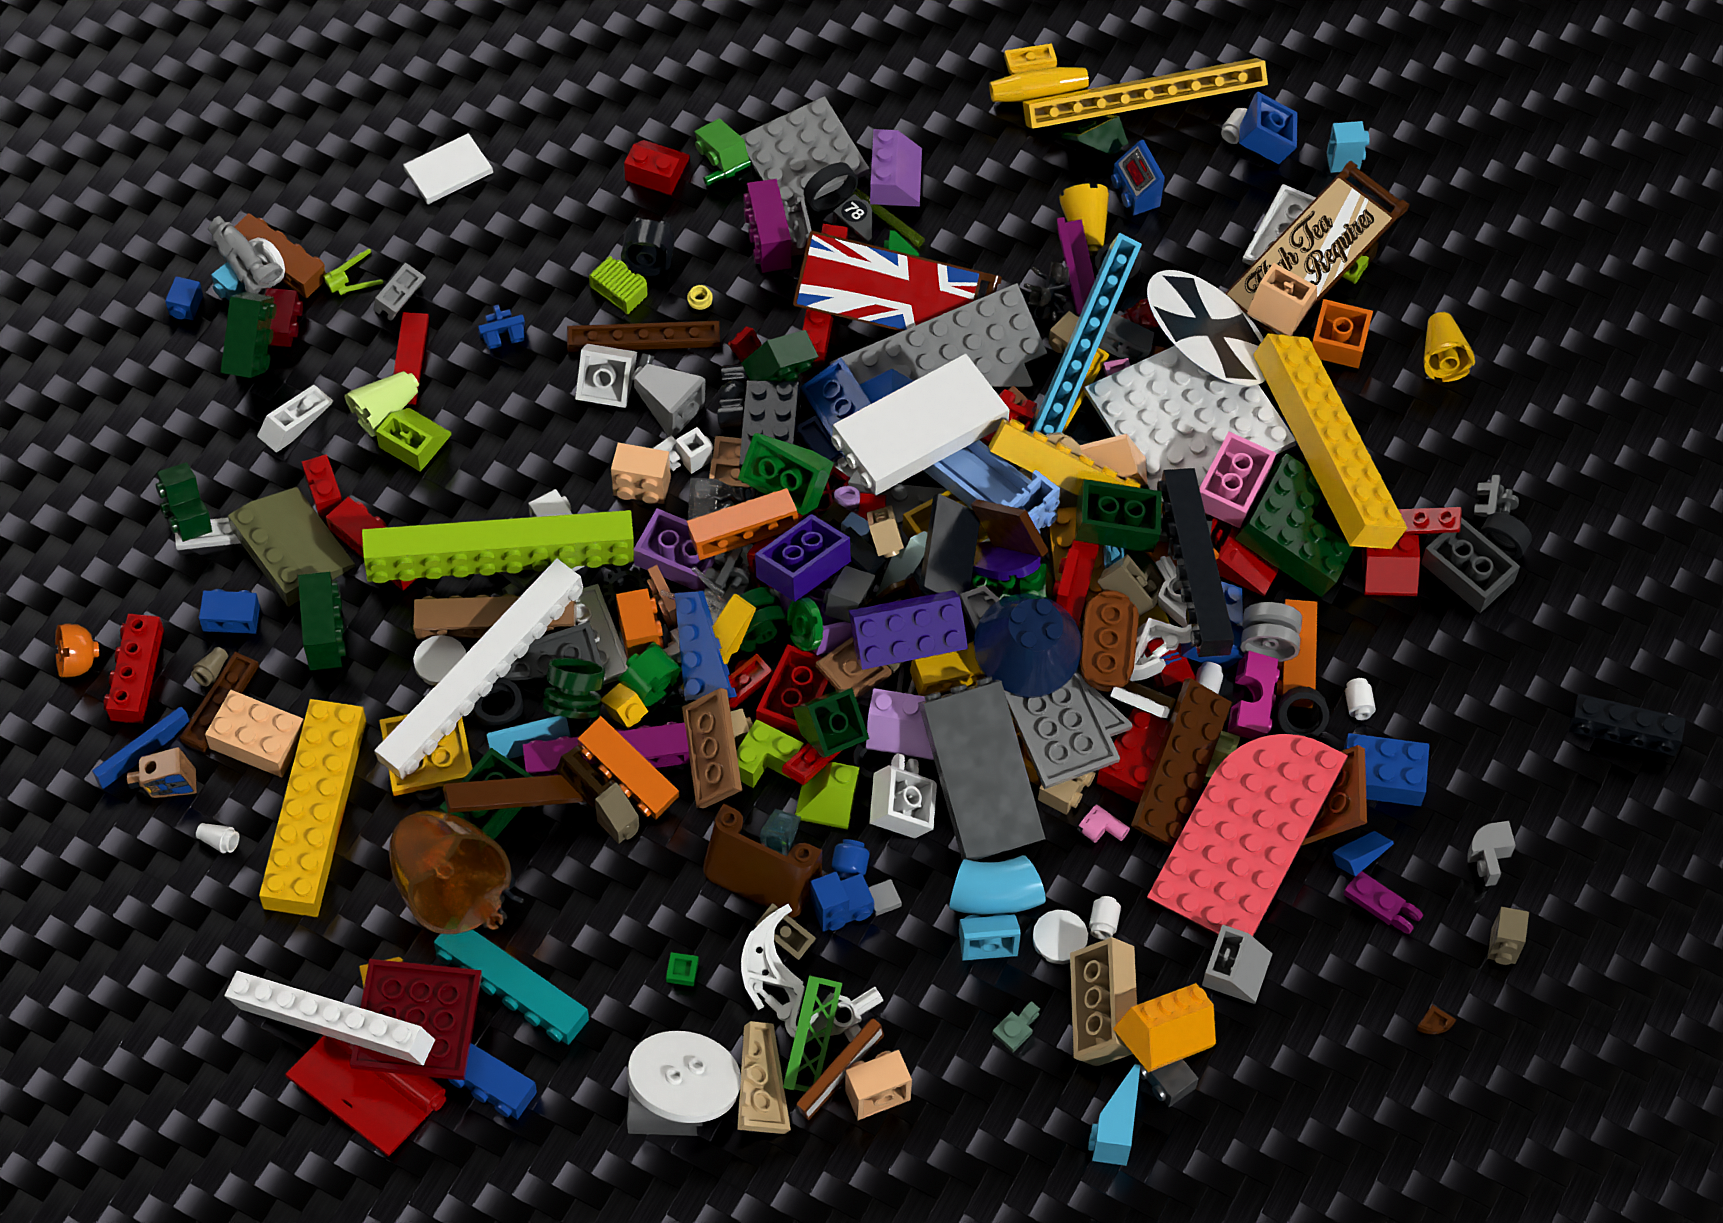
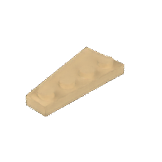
M750 1021L744 1025L737 1130L785 1134L791 1130L774 1024Z

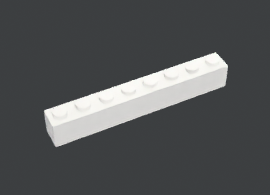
M236 971L224 995L241 1010L419 1065H424L435 1042V1039L421 1026L240 971Z

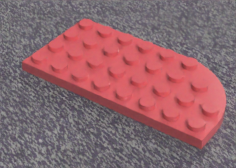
M1293 734L1260 737L1237 748L1222 761L1209 780L1147 899L1216 935H1219L1223 924L1254 936L1348 755L1315 739Z

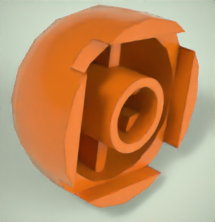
M78 624L57 625L55 645H58V654H56L58 674L60 677L66 678L80 676L91 668L94 657H99L98 641H93L91 633L85 627Z

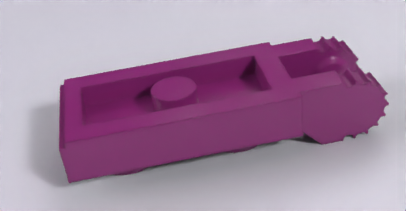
M1362 871L1353 878L1344 891L1346 897L1388 925L1391 924L1407 934H1410L1414 928L1411 922L1397 914L1402 912L1416 921L1423 917L1422 912L1411 903H1406V900Z

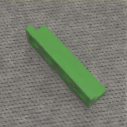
M809 975L783 1088L807 1092L810 1086L796 1083L798 1072L807 1066L810 1067L815 1075L813 1084L821 1076L842 988L841 982ZM819 984L836 987L833 999L822 1005L817 997ZM816 1000L820 1007L813 1011ZM832 1004L830 1014L828 1015L827 1011L825 1010V1007ZM822 1010L828 1019L827 1026L816 1033L810 1024L811 1016ZM810 1028L813 1035L806 1039L808 1029ZM823 1032H825L824 1039H823V1043H822L821 1040H820V1038H819L818 1036H819L820 1034H822ZM816 1038L821 1046L820 1055L809 1061L803 1051L804 1046L807 1042ZM803 1056L807 1063L800 1067L801 1058ZM818 1060L817 1069L815 1070L812 1063Z

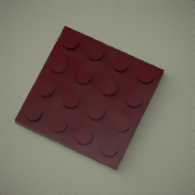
M369 959L360 1008L421 1026L435 1039V1042L424 1065L354 1044L350 1061L351 1069L465 1080L482 971Z

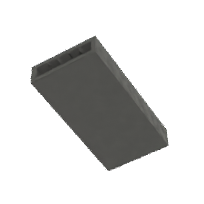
M992 676L976 680L977 685L967 688L966 684L950 688L951 693L942 696L940 692L925 695V701L918 703L962 861L964 859L971 861L979 860L1045 839L1002 681L993 680Z

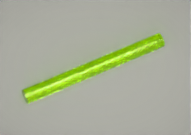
M856 188L851 196L855 194L861 200L864 199L870 204V197ZM870 204L873 213L916 245L921 246L923 244L924 237L881 205Z

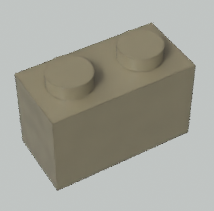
M1506 907L1500 908L1491 929L1488 959L1495 960L1503 965L1516 964L1526 942L1529 912Z

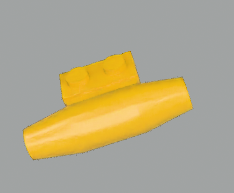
M1051 43L1005 50L1004 58L1009 74L1012 75L990 82L989 90L992 102H1022L1087 88L1089 86V79L1086 68L1057 67V58Z

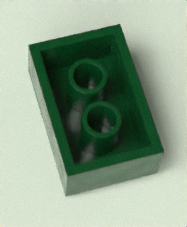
M248 292L230 296L221 373L252 378L265 373V370L268 369L270 364V355L267 354L268 344H271L273 340V329H270L271 320L275 318L277 306L274 304V297Z
M1084 479L1077 496L1075 541L1153 553L1161 533L1162 491Z
M330 571L298 575L303 647L309 669L318 670L342 667L341 657L346 656V649L342 637L344 625L340 612L342 610L341 594H339L338 582L332 581Z
M490 748L461 783L534 776L493 748ZM446 801L439 807L442 822L484 851L522 808L448 813Z

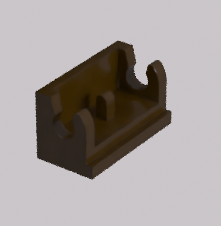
M577 745L561 756L556 770L593 808L595 807V799L612 786L615 781L610 780L607 782L584 759L580 753L583 748Z

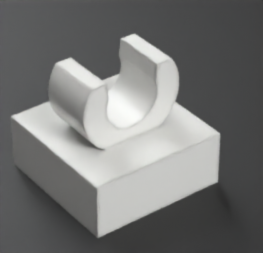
M672 435L653 448L669 451L671 471L681 466L678 462L680 456L676 453V440Z

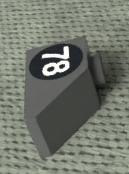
M854 194L833 211V225L848 227V239L872 245V208L866 200H861Z

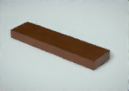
M233 653L179 737L181 742L205 752L209 746L205 736L206 731L230 690L242 694L259 667L257 661L240 653Z

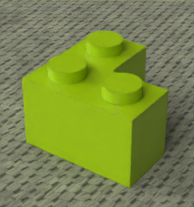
M756 719L736 751L741 782L754 788L766 767L790 778L782 773V767L804 747V743Z

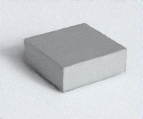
M891 879L869 887L875 901L874 913L876 916L901 907L902 902Z

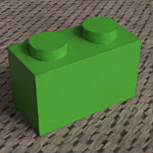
M720 118L695 131L697 139L695 146L701 155H705L713 166L719 167L723 172L749 160L744 139Z

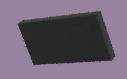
M939 493L933 496L919 590L930 595L954 590L960 596V594L970 591L980 521L973 509Z

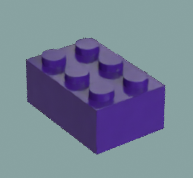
M811 514L755 553L756 577L795 602L851 562L850 537Z

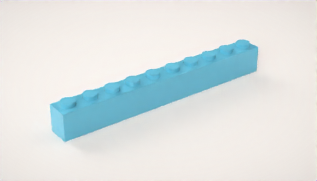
M1119 233L1110 244L1031 428V433L1035 430L1044 435L1056 432L1062 433L1138 255L1141 243Z

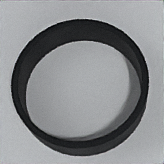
M834 163L822 168L810 178L804 188L803 195L813 210L817 212L829 211L840 206L851 197L858 186V178L847 163ZM848 175L846 181L835 192L824 198L814 199L817 192L826 183L836 177Z

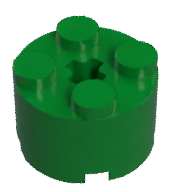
M653 642L641 655L635 653L626 662L628 669L619 677L618 681L636 692L645 706H651L666 694L664 689L669 684L672 687L676 684L682 674V668L656 642Z

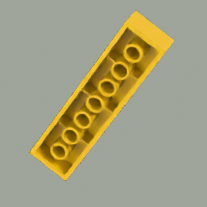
M314 699L309 701L259 894L263 909L318 917L367 722L364 708L361 706Z

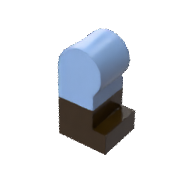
M834 502L821 516L820 519L840 532L851 527L869 542L870 528L868 521L840 504Z

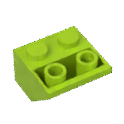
M411 408L391 412L376 430V435L381 449L421 472L448 440L451 432Z

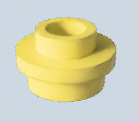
M697 285L689 291L687 300L692 308L702 310L711 305L713 296L706 286Z

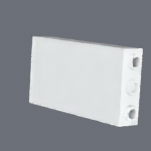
M964 354L833 424L831 440L838 451L842 450L845 454L849 467L853 470L856 469L860 474V480L864 487L870 488L876 496L996 431L1002 419L1009 421L1010 409L967 354Z

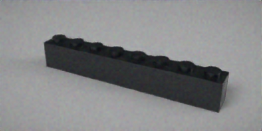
M1195 468L1163 470L1162 479L1157 482V491H1162V515L1167 517L1168 520L1166 526L1167 537L1172 538L1173 542L1171 545V555L1173 560H1177L1176 577L1177 581L1182 582L1181 600L1187 605L1186 622L1192 627L1190 636L1192 647H1196L1198 657L1230 655L1234 643V635Z

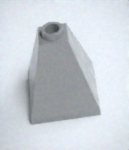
M652 364L638 367L632 375L634 388L668 437L672 435L675 438L705 406V379L701 376Z

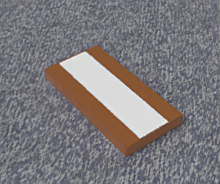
M874 1018L864 1026L797 1102L800 1113L808 1121L844 1082L846 1070L849 1069V1066L855 1062L862 1061L883 1038L884 1033L881 1024Z

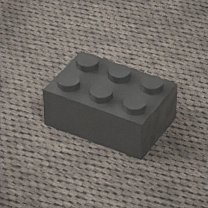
M1462 517L1460 532L1442 533L1426 547L1421 561L1425 568L1479 613L1515 581L1520 568L1515 561Z

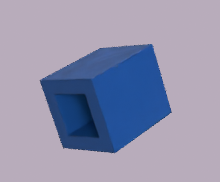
M175 277L165 300L169 315L177 319L194 320L203 298L200 282Z

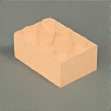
M230 690L206 731L205 736L210 749L282 778L296 754L304 720Z

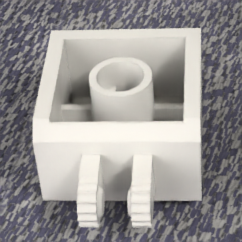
M897 753L892 757L891 766L888 765L874 773L870 824L917 838L934 828L937 783L934 780L918 775V760L910 758L905 765L904 755Z

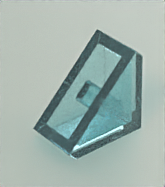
M775 809L761 829V844L788 856L801 817Z

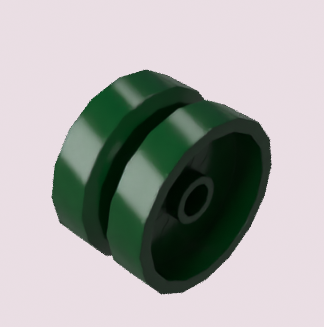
M758 587L740 595V597L756 607L740 645L742 651L753 652L764 649L777 642L790 629L787 623V613L784 607L780 606V600L773 588Z

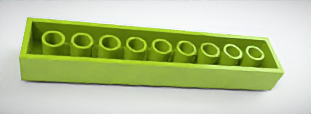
M631 510L362 529L367 581L375 583H385L388 580L397 579L412 581L415 578L425 577L428 579H439L442 576L452 575L455 577H465L469 574L492 575L495 572L519 573L522 570L541 572L545 571L556 559H559L570 569L576 566L596 568L603 564L622 566L634 562Z

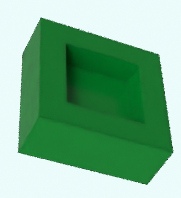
M671 952L666 982L694 986L699 957Z

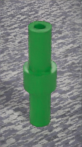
M750 160L726 172L719 168V170L703 177L706 186L722 179L727 180L734 177L736 172L751 166Z

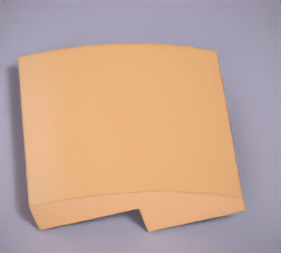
M715 436L709 477L710 485L750 487L738 479L742 438Z

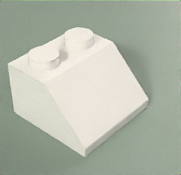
M586 344L581 350L575 399L626 408L633 383L632 375L635 372L637 352Z

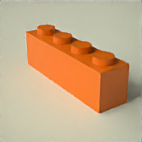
M786 488L688 520L687 526L699 560H703L785 533L799 523L795 504Z
M1285 599V605L1294 607L1301 613L1302 629L1299 634L1301 641L1298 656L1291 660L1278 662L1277 669L1281 672V678L1276 683L1275 694L1280 695V699L1288 690L1299 686L1310 687L1316 690L1317 602ZM1301 698L1295 700L1290 706L1312 708L1313 701Z
M601 716L577 739L578 745L583 748L580 752L582 756L588 761L593 759L599 765L598 771L606 779L609 780L612 777L619 784L627 798L631 796L638 802L636 807L646 817L651 815L656 820L679 797V790Z

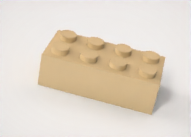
M1111 937L1070 953L1074 1058L1096 1067L1133 1054L1113 1028L1131 1007L1137 1005L1134 946Z

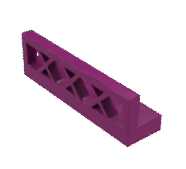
M1062 217L1057 218V230L1069 283L1072 285L1071 293L1076 315L1079 317L1095 282L1082 219L1065 223V218Z

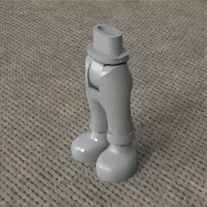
M217 216L211 222L208 230L213 235L212 241L216 243L219 254L231 266L238 280L244 283L246 292L265 295L266 288H271L269 283L279 278L283 273V269L277 263L263 265L262 260L255 254L251 244L243 234L233 227L230 222H225L221 216Z

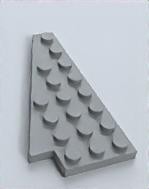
M1018 283L841 358L845 361L858 383L862 384L890 369H894L915 381L967 354L992 387L1011 388L1015 386L1016 388H1029L1033 386L1025 363L1046 355L1047 351ZM838 359L829 362V364L831 365L832 363H834V362L837 361Z
M985 585L960 594L961 604L974 633L983 614L1000 600ZM1077 671L1066 685L1046 696L1023 698L1014 696L1013 693L1004 690L1011 716L1044 790L1120 761V756L1111 737L1131 730L1132 723L1095 688L1088 685Z

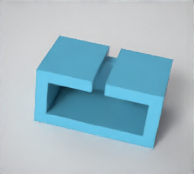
M1363 122L1333 123L1330 135L1331 140H1329L1326 152L1330 172H1341L1349 161L1357 164V168L1360 170L1362 160L1366 158L1365 146L1369 145V133L1364 131Z

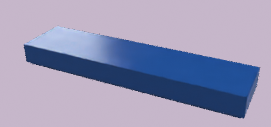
M182 707L177 708L93 769L92 772L99 786L104 789L137 765L141 757L152 754L185 730L190 722L186 711Z

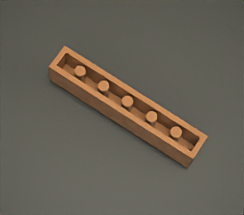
M505 594L502 597L478 595L475 598L451 596L444 599L428 596L422 599H414L413 629L417 640L428 639L439 635L453 638H482L520 596ZM576 600L569 602L559 619L552 620L543 636L577 626Z

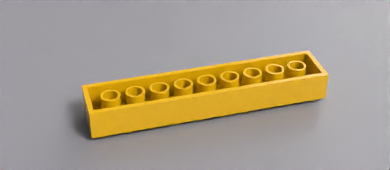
M1268 333L1253 356L1349 546L1392 549L1406 531L1407 526L1322 365L1312 342L1306 337Z

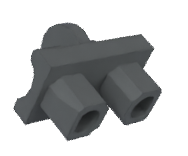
M1492 475L1491 482L1478 483L1477 495L1479 500H1489L1488 504L1475 505L1474 515L1476 521L1485 522L1490 514L1496 512L1501 513L1502 511V513L1510 514V510L1518 507L1519 499L1512 495L1513 491L1505 489L1504 493V486L1500 485V475Z
M742 547L715 555V563L723 566L721 571L711 567L707 569L704 575V583L715 589V596L723 599L729 586L738 589L739 585H748L750 583L751 576L747 573L749 566L742 564L743 558L740 556L743 551Z

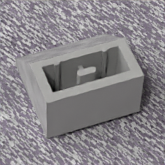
M1222 924L1202 986L1255 1004L1272 953L1249 933Z

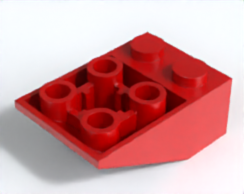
M1214 517L1212 519L1210 536L1213 548L1219 553V558L1216 560L1219 575L1265 597L1279 568L1235 539L1240 528Z

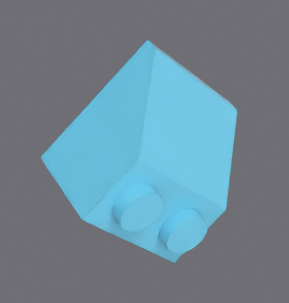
M1007 913L994 914L989 917L969 915L964 919H960L959 936L962 961L1018 956L1021 933L1016 915H1008Z

